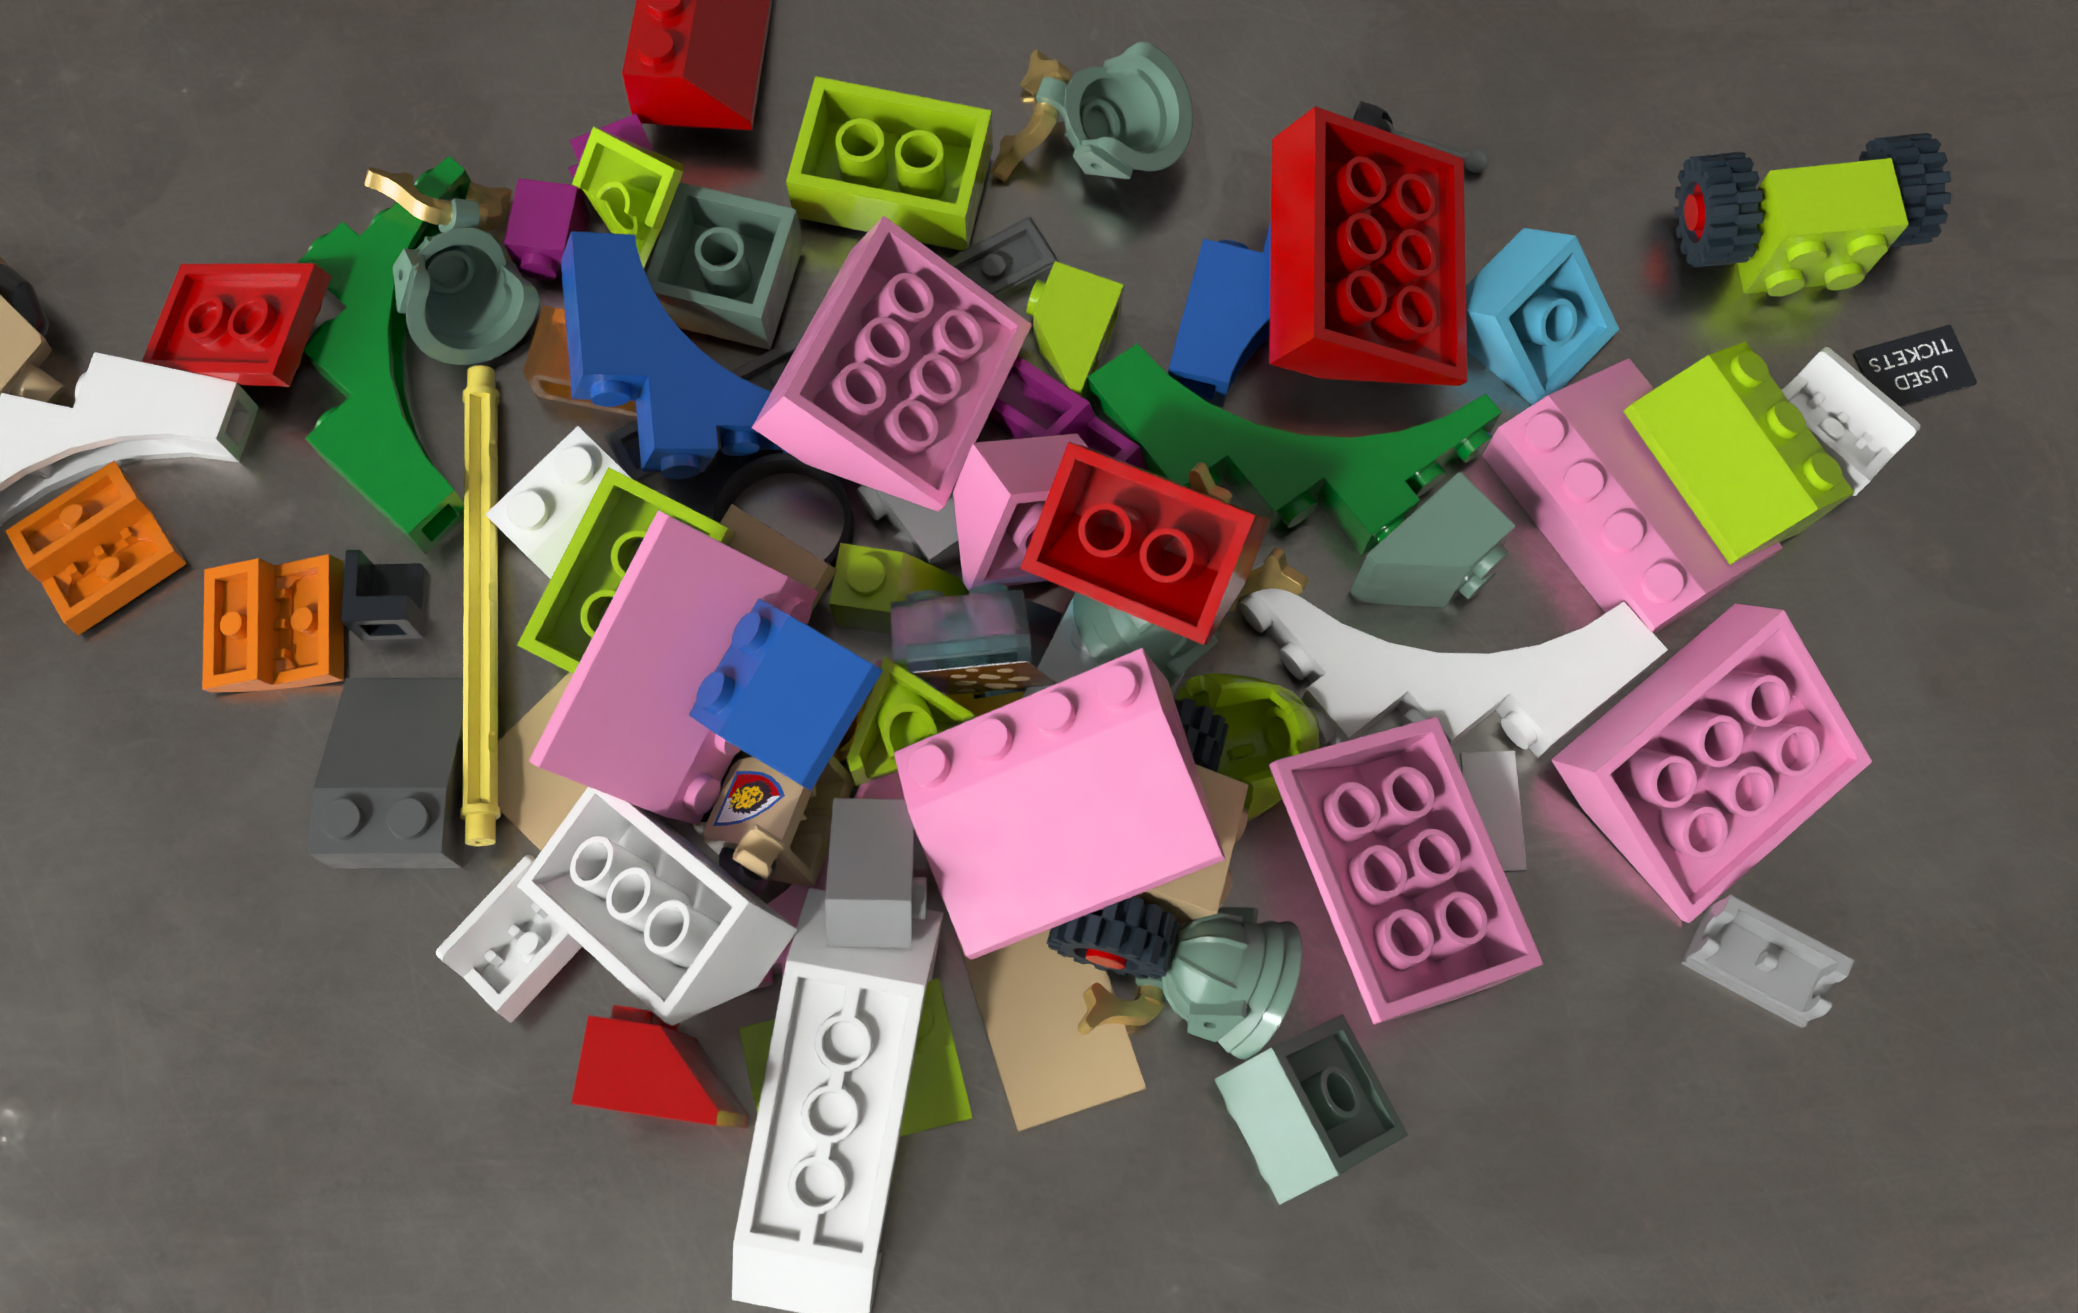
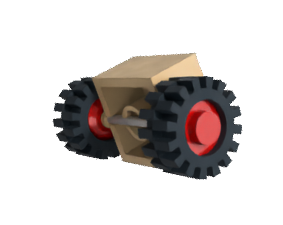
M1185 697L1182 701L1174 699L1226 860L1051 928L1046 944H1048L1051 950H1056L1057 954L1063 957L1074 958L1073 961L1083 965L1091 964L1095 966V969L1106 971V969L1113 970L1118 975L1128 976V974H1132L1137 978L1147 979L1149 976L1154 979H1160L1161 976L1165 977L1167 974L1179 923L1217 914L1218 909L1228 898L1232 886V873L1228 868L1234 844L1240 840L1247 825L1248 810L1243 806L1249 785L1217 773L1228 732V724L1225 723V718L1222 715H1214V710L1206 705L1194 706L1195 701Z

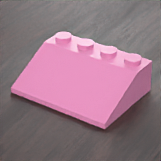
M883 216L850 251L752 428L806 465L939 512L945 507L972 443L976 442L1032 324L887 217Z
M1628 358L1544 397L1498 427L1482 456L1604 613L1625 602L1651 632L1657 635L1777 554L1783 547L1780 543H1777L1729 565L1623 412L1630 404L1654 390L1653 386L1636 365Z
M658 511L529 762L539 768L664 817L699 825L704 814L716 803L721 789L720 782L734 755L741 750L688 715L696 703V696L701 683L710 673L716 670L732 643V635L736 625L743 616L751 612L758 598L807 625L811 616V606L818 591Z
M1736 603L1551 759L1583 811L1676 915L1687 923H1691L1873 762L1786 612L1781 609Z
M1143 648L894 752L908 813L964 953L970 960L1226 860L1169 682Z
M1438 717L1279 759L1269 765L1373 1024L1459 999L1501 984L1544 964Z

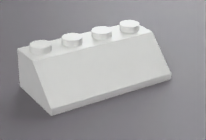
M590 787L585 790L517 884L526 895L658 1017L672 1026L757 988L798 931L797 928L754 893L742 886L722 867L657 814Z

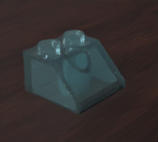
M986 584L971 589L969 595L944 597V594L939 591L923 590L906 595L905 601L891 602L893 661L911 674L920 671L1021 661L1031 663V640L1023 589L1009 591L1006 585ZM924 681L925 683L929 684L930 686H932V687L935 688L936 690H938V691H940V692H944V691L938 689L937 687L931 685L930 683Z

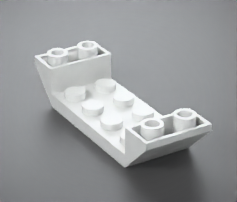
M809 888L797 925L798 931L794 935L786 960L733 1243L732 1300L799 1313H871L882 1253H879L895 1159L927 984L932 980L944 912L926 909V920L912 919L911 948L827 947L826 891Z

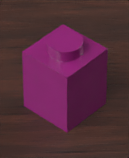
M518 178L504 245L520 272L538 280H553L556 276L562 277L561 258L571 231L586 232L590 214L580 189L570 184Z

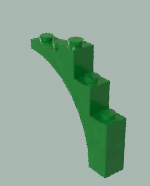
M447 156L435 168L422 173L414 186L421 193L429 197L452 201L455 198L466 200L467 191L472 182L466 170L450 156ZM396 202L391 208L380 211L360 236L342 221L330 233L318 237L311 244L308 252L297 261L298 263H315L332 276L324 296L342 312L334 319L323 322L315 330L311 340L305 345L303 352L321 375L348 398L340 406L326 411L317 421L315 429L305 439L327 464L426 555L464 519V502L436 469L418 434L407 390L405 353L409 331L406 314L397 311L393 264L404 248L415 250L424 242L425 236L432 237L441 232L438 225L413 216Z
M1138 343L1087 377L1086 400L1090 402L1092 410L1099 419L1140 446L1148 471L1191 487L1188 477L1189 472L1197 463H1204L1216 486L1221 487L1223 484L1221 478H1223L1249 511L1271 519L1266 531L1267 534L1283 522L1289 528L1297 525L1308 517L1319 503L1361 556L1378 545L1415 512L1421 501L1418 496L1432 489L1446 475L1444 467L1458 457H1461L1465 463L1469 462L1487 448L1493 437L1490 433L1502 413L1490 397L1484 394L1445 417L1398 432L1352 438L1301 435L1252 423L1208 403L1170 377Z

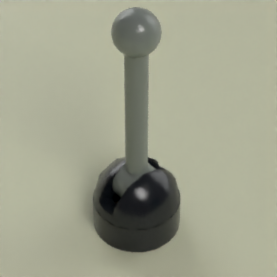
M1360 101L1357 106L1353 120L1464 158V163L1471 172H1481L1488 165V155L1482 149H1473L1467 152L1394 130L1391 117L1384 109Z

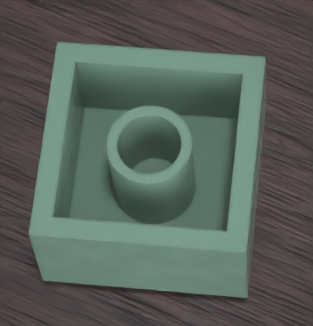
M679 182L646 275L654 293L676 325L681 329L770 350L804 245L796 209Z

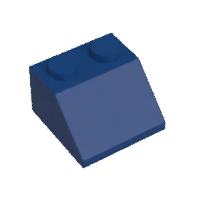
M758 598L751 612L743 616L736 625L732 635V643L716 670L710 673L701 683L697 692L696 703L688 715L719 737L811 791L883 670L794 617Z

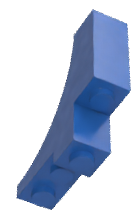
M1271 222L1263 253L1250 250L1246 245L1238 241L1220 240L1216 242L1203 238L1169 365L1168 375L1214 406L1224 408L1226 397L1236 377L1252 355L1270 339Z
M571 231L561 258L572 399L591 400L593 404L603 407L620 406L629 401H635L641 471H658L666 478L685 479L704 472L718 449H722L724 454L730 456L750 455L759 449L783 450V453H788L752 428L772 391L748 382L719 365L700 350L680 330L666 312L651 287L640 260L635 235Z

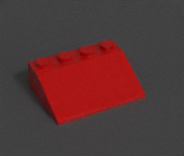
M1317 106L1272 139L1270 365L1320 379L1460 386L1467 382L1464 158Z

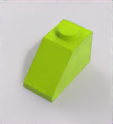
M1055 261L1047 281L1038 279L1034 284L1027 304L1026 314L1033 316V340L1051 377L1086 399L1087 377L1098 370L1121 314L1124 284Z
M840 543L836 563L837 572L834 574L829 600L835 626L938 642L960 638L968 589L964 585L963 579L904 552Z

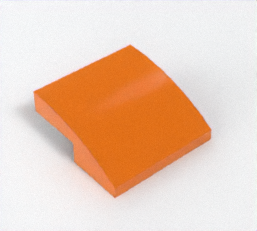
M115 460L5 530L26 570L42 583L63 623L77 636L187 564L145 499Z
M326 554L277 565L256 558L204 569L202 690L210 693L250 692L306 687L344 681V624L341 622L344 561Z

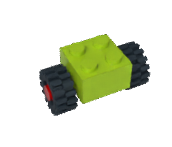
M1929 133L1874 138V140L1869 141L1865 145L1867 151L1861 152L1857 162L1770 170L1757 190L1756 185L1760 181L1758 172L1752 171L1754 163L1750 157L1746 158V153L1744 152L1690 157V159H1686L1683 163L1684 170L1679 171L1678 180L1681 186L1675 189V198L1679 200V207H1674L1675 218H1679L1680 223L1676 228L1677 238H1683L1680 246L1682 254H1687L1686 261L1690 265L1694 264V267L1737 263L1744 294L1767 292L1770 296H1785L1805 287L1826 285L1829 290H1843L1853 287L1863 281L1867 273L1888 251L1889 247L1926 244L1932 242L1933 238L1940 235L1942 230L1939 224L1946 223L1948 213L1943 209V206L1951 202V193L1945 192V183L1951 182L1950 171H1943V166L1948 161L1945 152H1938L1941 143L1937 138L1931 139L1932 134Z

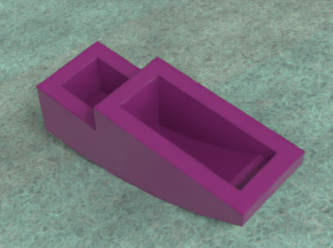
M1017 355L988 415L1011 439L1078 434L1088 448L1148 471L1139 445L1096 418L1089 401Z

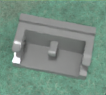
M1730 895L1707 907L1681 964L1800 1028H1804L1810 1020L1824 1016L1831 1009L1833 1002L1825 999L1826 995L1835 982L1840 983L1848 977L1855 960Z

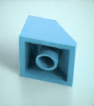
M1523 228L1466 285L1468 352L1531 405L1562 389L1619 331L1617 322L1576 235Z

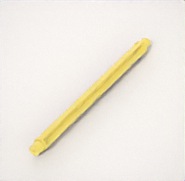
M478 365L467 370V388L462 393V401L465 404L463 807L460 809V818L465 820V843L470 846H488L496 842V820L501 817V808L498 806V527L485 515L498 503V404L500 403V393L495 389V370L488 366Z

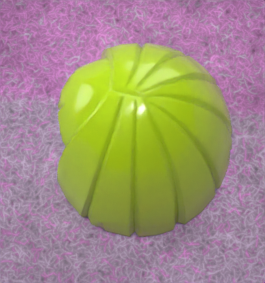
M1208 673L1191 677V679L1184 682L1185 686L1180 688L1176 699L1182 701L1185 697L1194 700V706L1206 705L1214 710V715H1222L1225 718V723L1228 724V732L1217 773L1249 785L1243 806L1248 810V822L1263 814L1282 799L1269 765L1279 759L1319 749L1318 719L1314 711L1308 708L1303 700L1293 691L1273 682L1229 673Z

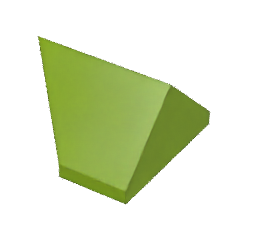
M593 127L572 184L584 191L612 234L635 235L636 247L644 269L682 177L683 164L607 131Z
M884 656L880 666L883 672L871 690L846 758L855 785L859 786L898 772L894 752L976 718L975 714Z

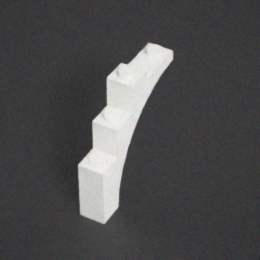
M94 352L87 372L83 373L77 382L75 389L76 401L73 408L1 393L0 527L7 520L49 492L95 473L114 460L119 466L142 460L181 457L239 462L259 407L237 382Z
M1262 561V562L1259 563L1256 567H1254L1252 570H1255V569H1257V568L1263 566L1264 562ZM1264 589L1239 596L1241 601L1238 603V607L1246 621L1260 633L1266 630L1281 647L1279 655L1288 670L1299 680L1308 678L1312 683L1306 688L1301 700H1303L1308 708L1314 711L1318 719L1319 742L1322 744L1330 742L1334 745L1359 738L1398 708L1403 714L1401 717L1403 726L1438 717L1449 745L1452 746L1496 710L1503 718L1501 719V725L1507 736L1522 749L1529 748L1539 758L1650 668L1668 650L1625 602H1622L1584 628L1536 646L1490 654L1437 653L1389 643L1342 624L1299 595L1281 589Z

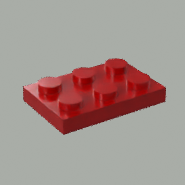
M315 263L181 264L141 362L233 381L239 385L290 387L295 372L301 363L302 353L315 319L321 310L322 300L332 276Z

